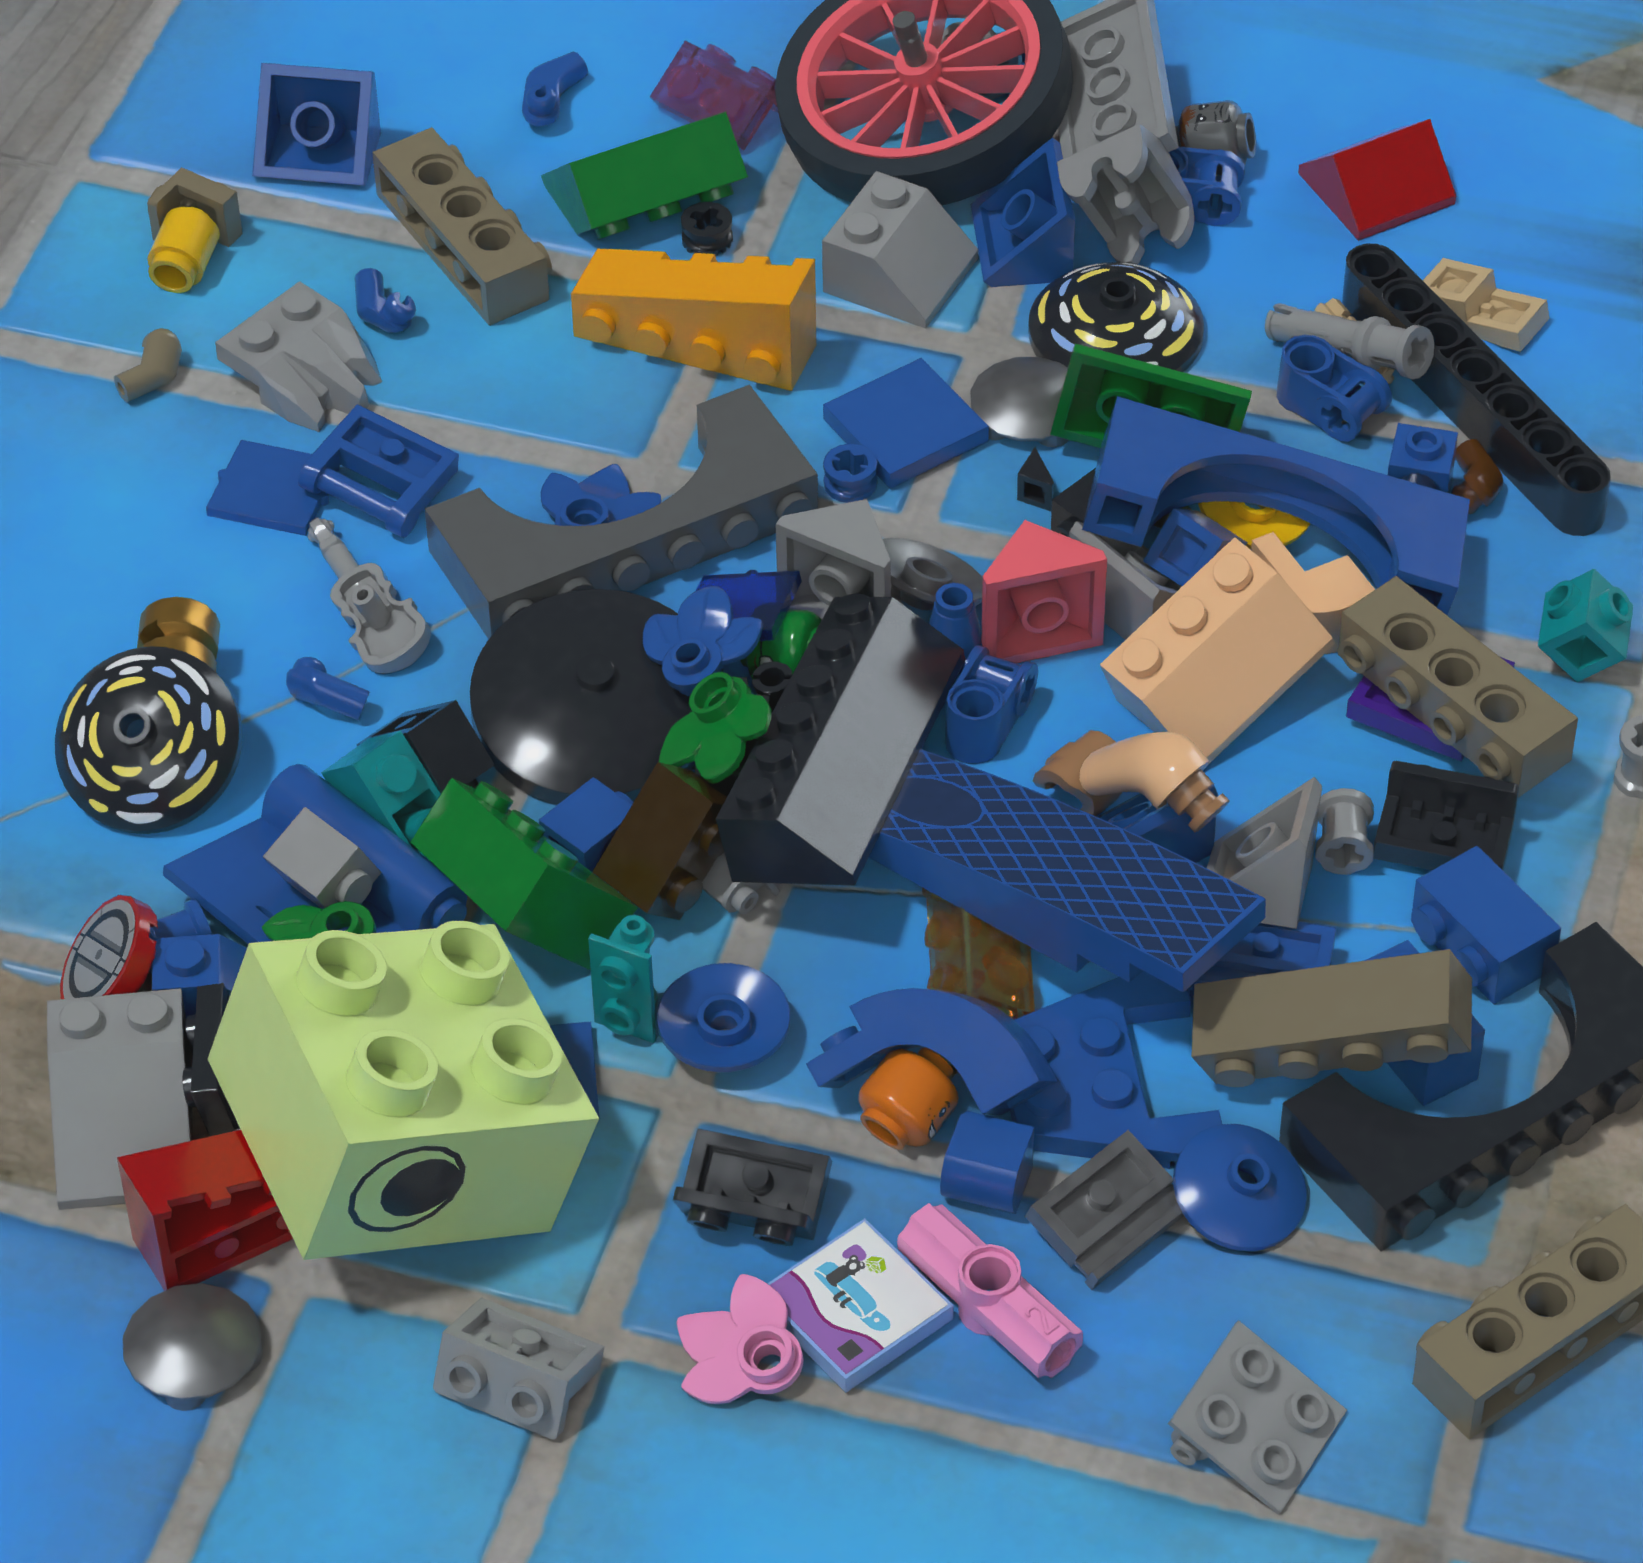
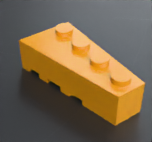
M597 248L571 292L574 337L789 391L793 390L817 345L815 259L795 258L792 265H772L768 256H747L743 263L717 262L715 254L694 253L690 260H671L667 253L662 251Z

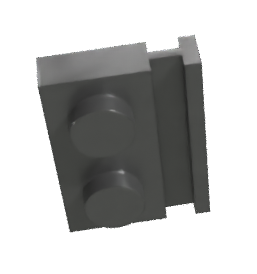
M1127 1130L1032 1204L1025 1217L1070 1267L1075 1264L1087 1278L1085 1283L1092 1290L1183 1218L1184 1215L1175 1197L1172 1185L1173 1178L1136 1137Z

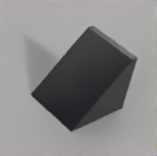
M1035 447L1018 472L1017 500L1051 511L1054 481Z

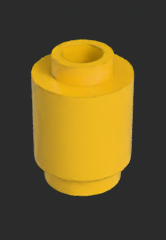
M177 207L171 209L166 214L147 258L149 277L163 290L173 293H184L189 291L192 285L194 286L201 281L220 237L218 226L206 212L195 207Z

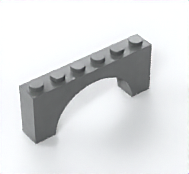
M749 384L696 405L698 448L704 456L695 474L680 490L655 507L640 514L609 523L586 526H560L531 521L510 513L488 498L481 488H477L425 508L428 547L430 554L489 639L510 617L545 598L561 593L589 589L633 591L645 584L678 571L689 569L696 564L734 549L745 547L754 541L775 534L776 523L781 516L818 509L817 472Z

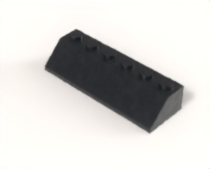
M854 593L833 598L771 714L768 731L758 738L716 817L732 882L855 886L920 749L923 748L947 699L948 692L952 688L966 660L964 650L894 597H868L865 594Z

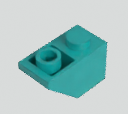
M401 730L368 738L321 772L328 783L422 854L410 842L441 793Z

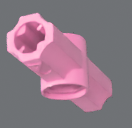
M928 1203L911 1215L908 1224L898 1235V1250L958 1304L959 1318L966 1328L976 1334L993 1336L1037 1378L1043 1376L1053 1378L1069 1366L1072 1357L1082 1346L1083 1331L1021 1276L1020 1261L1013 1252L1002 1246L985 1244L942 1204L932 1206Z

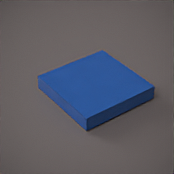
M922 358L823 404V419L847 444L862 445L869 448L875 454L877 459L876 475L890 489L989 441V426Z

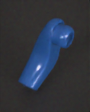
M570 52L547 61L529 72L526 78L522 113L527 122L534 126H547L557 120L560 114V96L588 75L587 65L578 53Z

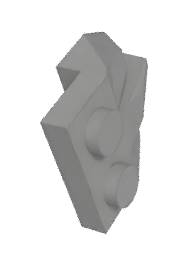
M300 281L215 342L217 359L259 386L261 404L285 420L317 432L326 423L325 409H336L347 414L357 404L367 409L369 402L364 385L374 386L382 382L376 361L343 309Z

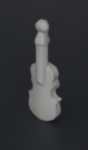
M318 517L312 520L307 537L311 542L319 544L324 559L338 578V581L331 589V600L341 612L345 621L349 625L356 626V631L349 638V643L355 650H358L368 669L375 673L397 672L412 665L425 651L431 637L430 626L417 611L418 607L412 598L403 601L395 600L397 591L377 564L367 563L358 565L344 542L334 535L333 521Z

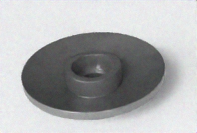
M904 538L883 539L891 559V585L901 591L900 598L908 605L921 610H932L936 600V592L940 587L949 583H960L970 588L973 593L975 606L982 602L983 577L962 559L943 549L920 541Z

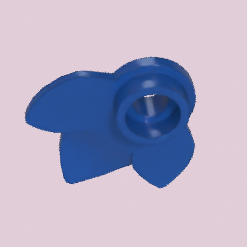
M611 464L579 484L577 481L562 474L551 473L540 491L543 508L555 518L554 524L560 526H586L609 523L640 514L661 503V495L658 493L637 492L630 494L628 482L618 464Z
M709 586L687 597L681 604L678 615H652L646 622L643 630V647L651 661L662 665V673L667 683L682 694L690 696L695 686L702 679L713 673L724 672V666L746 658L754 650L762 634L763 622L761 619L753 617L733 619V608L728 594L719 586Z

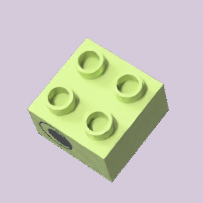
M450 921L434 929L370 934L330 930L306 939L249 943L208 1056V1062L303 1260L551 1232L599 1120L594 1107L495 924L479 925L468 921Z

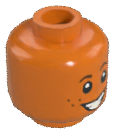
M923 1047L918 1053L905 1049L890 1051L859 1091L858 1100L864 1111L860 1116L862 1124L881 1142L897 1150H903L906 1145L913 1147L927 1145L958 1104V1092L953 1082L949 1079L953 1074L952 1067L944 1058L928 1048Z

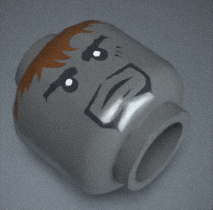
M1226 100L1192 104L1182 110L1179 125L1175 126L1179 147L1230 151L1242 160L1244 166L1247 158L1254 157L1256 152V133L1253 118L1250 113H1243L1239 105L1234 101ZM1220 165L1217 166L1216 176L1222 175V166Z

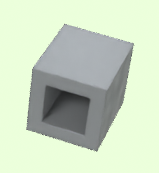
M306 807L302 809L263 855V858L287 883L321 909L343 901L361 904L369 895L373 882L382 873L357 845Z

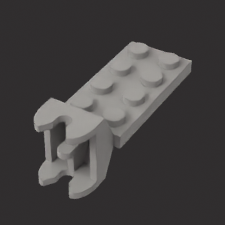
M1105 0L1061 21L1070 46L1073 85L1068 109L1058 127L1063 159L1057 161L1062 188L1072 201L1080 205L1102 235L1115 261L1138 265L1145 252L1144 239L1154 230H1160V235L1164 241L1176 249L1184 246L1193 231L1194 210L1191 195L1168 153L1179 148L1155 2L1154 0Z

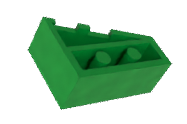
M451 778L410 843L506 932L591 970L588 941L591 933L609 939L622 919L626 916L634 915L638 907L579 863L578 858L571 852L545 837L543 834L546 830L540 824L517 810L511 811L509 808L513 804V800L502 791L483 781H480L475 789Z

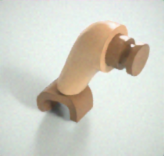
M1090 730L1075 742L1065 744L1047 758L1045 766L1037 771L1033 778V782L1037 787L1046 790L1059 785L1063 790L1081 801L1082 808L1080 810L1096 817L1113 804L1122 792H1139L1156 809H1160L1168 803L1179 816L1186 812L1192 818L1188 826L1194 833L1208 824L1230 802L1223 793L1216 797L1210 791L1214 783L1203 772L1210 761L1188 737L1174 732L1147 733L1115 742L1110 736L1100 731Z

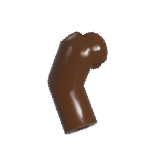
M1477 439L1466 440L1456 448L1455 460L1465 473L1463 475L1465 481L1454 486L1451 494L1470 499L1468 514H1473L1481 505L1484 504L1487 507L1494 501L1502 490L1503 477L1480 441Z

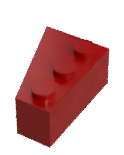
M241 1130L117 1157L133 1241L164 1291L175 1286L198 1284L293 1239Z

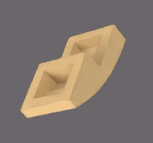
M1442 258L1423 280L1480 339L1504 348L1521 352L1550 319L1546 299L1496 288L1494 270Z

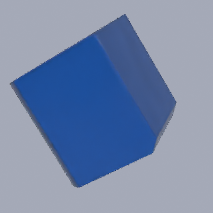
M971 1111L960 1114L944 1157L940 1182L941 1195L1016 1214L1033 1169L1034 1127Z

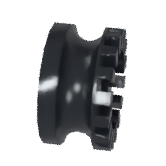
M709 201L690 205L684 210L681 216V227L683 230L682 245L684 248H687V252L713 253L715 256H718V251L725 253L726 247H731V242H733L731 229L732 215L725 206Z

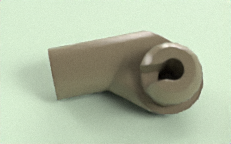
M160 328L147 334L142 343L144 349L141 364L114 376L117 391L125 402H129L169 384L175 379L182 348L175 333L169 329Z

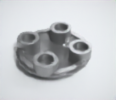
M1014 357L994 363L979 374L970 390L971 409L989 426V439L1000 440L1009 438L1017 441H1038L1047 447H1058L1067 443L1068 439L1050 435L1067 367L1060 362L1041 357Z
M204 1283L175 1286L150 1297L131 1316L123 1334V1360L134 1380L153 1394L165 1397L169 1406L181 1411L193 1410L199 1407L206 1398L233 1387L245 1374L254 1370L263 1358L260 1322L249 1303L229 1289Z

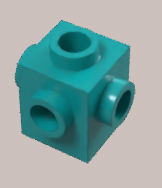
M1595 569L1570 581H1562L1545 593L1538 647L1576 682L1584 680L1627 658L1633 604L1620 588L1611 585Z

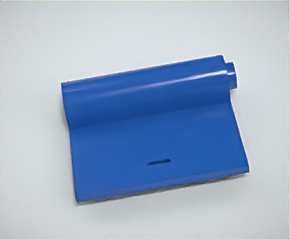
M303 764L289 766L272 781L264 797L261 818L163 867V876L191 899H196L202 908L247 944L271 941L263 932L262 926L276 913L297 905H309L320 908L287 883L263 858V855L302 809L306 807L357 845L382 872L373 882L367 898L361 903L370 911L376 924V933L434 929L446 922L464 921L467 914V895L431 861ZM345 927V928H342V929H339V930L345 931V930H347L349 927Z

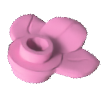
M741 1274L737 1278L732 1290L730 1312H701L684 1315L677 1319V1328L683 1347L691 1359L697 1363L681 1384L684 1392L708 1404H724L740 1398L749 1391L759 1394L778 1393L787 1389L797 1380L803 1367V1352L796 1337L786 1330L788 1319L787 1305L775 1289L757 1277ZM777 1355L781 1357L780 1363L771 1369L761 1370L758 1368L760 1360L765 1356Z

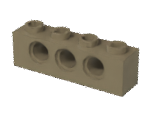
M431 127L372 152L377 196L489 326L549 300L548 274L552 272V263L545 247L538 241L533 242L522 230L516 214L511 209L505 210L498 203L487 181L481 176L476 178L465 165L464 159L455 145L451 144L448 146Z
M1397 576L1342 612L1338 655L1343 658L1346 665L1354 672L1363 674L1383 690L1396 706L1408 710L1428 726L1441 742L1453 746L1478 766L1485 777L1517 784L1519 786V798L1572 760L1578 717Z
M1626 1203L1605 1218L1600 1216L1591 1218L1579 1228L1571 1241L1553 1253L1543 1251L1536 1255L1525 1266L1519 1276L1501 1288L1499 1286H1491L1484 1290L1474 1300L1470 1309L1449 1323L1440 1321L1431 1326L1422 1335L1416 1346L1417 1353L1412 1384L1470 1440L1643 1320V1219ZM1485 1350H1492V1351H1496V1352H1498V1353L1488 1352V1351H1485Z

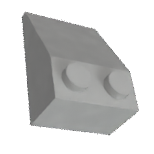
M179 988L47 1001V1056L59 1210L126 1204L117 1157L193 1140L192 1108H189L186 1103L182 1081L184 1068L191 1067L182 990Z

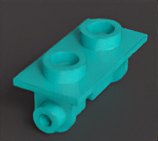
M629 915L623 918L621 923L616 926L609 939L592 933L588 938L594 1022L604 1025L616 1034L632 1035L654 1043L657 1039L655 1008L658 1003V995L653 986L652 955L649 954L650 947L654 942V930L643 917Z

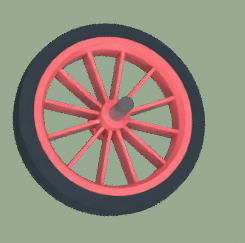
M825 0L808 15L788 42L777 70L775 92L781 128L785 139L802 169L824 190L852 203L873 174L878 171L927 188L943 206L980 194L1003 182L1015 167L1053 137L1068 109L1072 94L1073 71L1067 34L1050 0ZM966 18L941 44L946 19ZM928 20L923 42L917 22ZM994 25L1006 30L979 42ZM892 32L901 50L894 56L869 45V43ZM1023 53L1026 55L1025 65L996 66ZM848 60L870 69L840 71ZM1011 93L1002 104L979 95ZM851 98L824 110L825 99ZM955 108L981 120V122L957 134L947 114ZM906 120L901 147L882 148L881 146ZM939 120L948 138L919 146L924 122ZM868 122L852 140L840 135Z

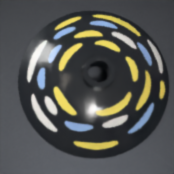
M1122 262L1087 265L1055 279L1036 297L1029 313L1028 322L1029 341L1035 355L1060 362L1067 368L1074 344H1079L1184 372L1194 362L1200 352L1204 331L1201 309L1195 298L1185 287L1157 270Z
M154 646L140 647L118 653L91 669L69 694L60 713L55 734L56 765L64 787L71 798L81 809L98 822L113 829L137 834L169 831L183 826L203 814L218 800L229 785L237 768L242 748L240 712L232 692L223 679L206 663L191 654L173 648ZM135 720H144L143 731L136 737H127L129 725Z

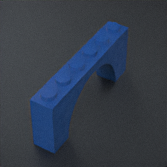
M1117 396L1101 444L1082 530L1142 547L1145 536L1150 528L1163 516L1172 512L1173 508L1179 509L1192 504L1212 501H1232L1261 505L1291 514L1331 535L1352 552L1370 574L1376 589L1397 576L1448 615L1459 588L1470 499Z

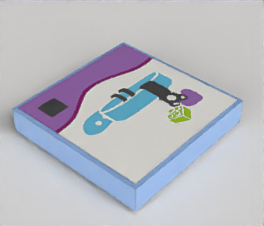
M865 1218L767 1283L781 1295L787 1305L788 1319L786 1330L796 1337L801 1348L845 1393L953 1320V1304Z

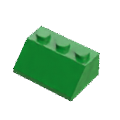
M727 112L568 163L541 175L545 188L576 234L594 229L598 240L630 229L627 220L629 217L647 212L649 221L653 222L682 212L680 200L699 195L701 202H713L733 195L731 183L748 177Z
M1074 344L1050 435L1101 448L1117 396L1240 432L1252 391Z

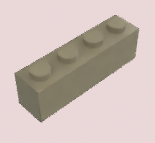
M1447 949L1194 984L1191 1057L1215 1084L1228 1087H1245L1254 1083L1255 1079L1277 1076L1291 1079H1308L1316 1076L1319 1071L1339 1068L1371 1071L1380 1068L1386 1062L1410 1059L1422 1063L1439 1062L1446 1059L1449 1054L1471 1052L1472 977L1453 952Z

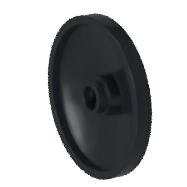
M589 589L561 593L545 598L520 610L505 621L493 633L481 650L473 669L470 685L473 728L495 764L493 767L520 790L556 805L593 777L612 791H620L626 794L634 802L657 762H659L661 749L671 727L681 718L692 712L689 706L690 696L682 694L667 683L662 673V665L651 661L643 647V630L646 622L652 615H678V613L657 601L641 595L617 590ZM694 761L680 767L694 771L696 764Z

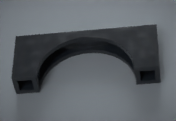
M1597 922L1545 951L1539 994L1551 1006L1564 1029L1569 1047V1056L1555 1077L1528 1099L1503 1110L1478 1116L1450 1118L1425 1116L1381 1103L1359 1091L1335 1072L1283 1102L1279 1142L1289 1150L1298 1165L1380 1252L1403 1238L1405 1240H1412L1418 1237L1431 1225L1433 1220L1455 1207L1465 1208L1470 1206L1483 1195L1488 1187L1508 1175L1515 1177L1525 1173L1536 1163L1540 1156L1562 1143L1564 1145H1571L1577 1142L1588 1132L1592 1125L1614 1112L1616 1114L1627 1112L1642 1098L1643 966Z

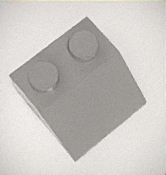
M876 171L822 240L823 292L926 329L977 261L978 248L927 188Z

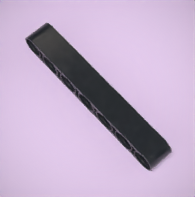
M1370 243L1358 245L1350 250L1346 256L1342 303L1351 313L1350 316L1354 317L1357 321L1378 316L1388 320L1391 326L1405 329L1413 325L1428 328L1434 339V355L1426 373L1418 379L1411 380L1469 439L1480 441L1498 469L1557 529L1572 536H1586L1598 531L1605 520L1611 474L1607 465L1394 251L1386 246Z

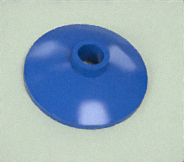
M710 964L683 974L666 989L657 1010L658 1031L666 1048L682 1062L705 1071L734 1072L758 1065L780 1048L786 1039L790 1027V1007L781 987L765 973L740 964Z
M1222 1124L1199 1132L1181 1151L1173 1173L1175 1197L1187 1221L1208 1240L1232 1250L1259 1251L1279 1244L1294 1231L1305 1210L1306 1184L1297 1161L1289 1150L1274 1137L1250 1126ZM1238 1171L1249 1174L1256 1184L1243 1181Z

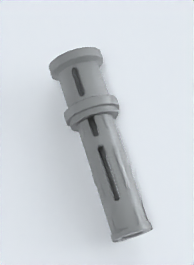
M1278 303L1273 306L1275 311L1269 310L1265 320L1266 335L1273 341L1286 343L1295 336H1317L1326 340L1332 347L1347 356L1354 358V360L1362 365L1369 366L1375 370L1380 367L1396 369L1401 376L1408 379H1418L1424 375L1434 355V339L1428 328L1419 325H1413L1407 329L1391 326L1388 320L1378 316L1369 317L1363 321H1354Z

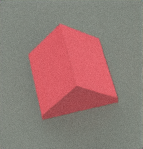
M1024 520L983 575L982 646L988 648L989 655L1013 663H1021L1103 645L1107 558L1104 551Z

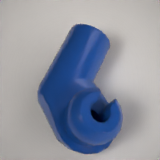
M373 268L360 270L354 278L356 309L360 319L389 333L402 332L411 326V318L416 312V306L412 298L407 295L403 303H401L399 300L400 292L391 293L386 298L381 272Z

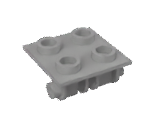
M1238 1320L1168 1422V1425L1174 1429L1171 1434L1173 1445L1170 1451L1176 1460L1185 1465H1194L1197 1460L1210 1458L1276 1514H1280L1347 1409Z

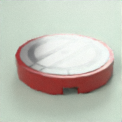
M117 895L104 902L87 919L74 939L64 963L60 982L61 999L136 993L139 991L148 975L156 953L157 941L149 938L150 927L155 926L158 928L156 914L149 905L131 896Z

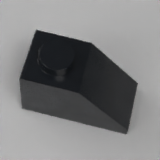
M456 700L404 712L356 744L359 746L368 738L401 730L440 793L443 792L451 778L476 789L479 784L476 778L495 765Z

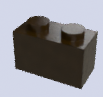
M657 762L594 868L593 873L645 913L680 920L684 912L689 910L698 901L703 890L702 882L717 857L724 853L716 817L727 796L689 769Z

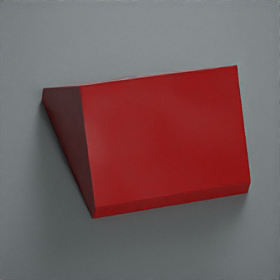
M1430 119L1393 129L1299 164L1298 174L1358 241L1454 205L1456 201V193Z

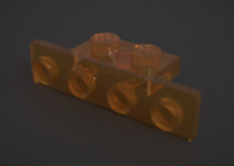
M922 887V894L927 898L928 918L924 941L926 947L929 948L930 976L927 989L955 992L980 999L1000 1009L1013 1020L1034 1012L1031 947L971 915L962 907L959 908ZM940 1055L953 1069V1074L949 1077L951 1080L958 1071L945 1057Z

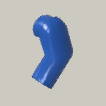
M313 657L298 659L286 676L287 688L294 698L329 708L356 720L359 719L370 691L327 674L324 664Z

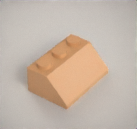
M1234 537L1100 664V667L1116 700L1154 733L1174 732L1185 735L1211 763L1331 649L1335 642L1333 637L1281 575Z

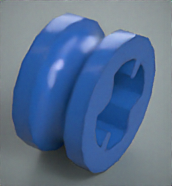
M843 444L831 449L825 455L823 482L825 491L831 498L849 503L867 499L876 491L878 484L876 475L877 459L869 448L858 444Z

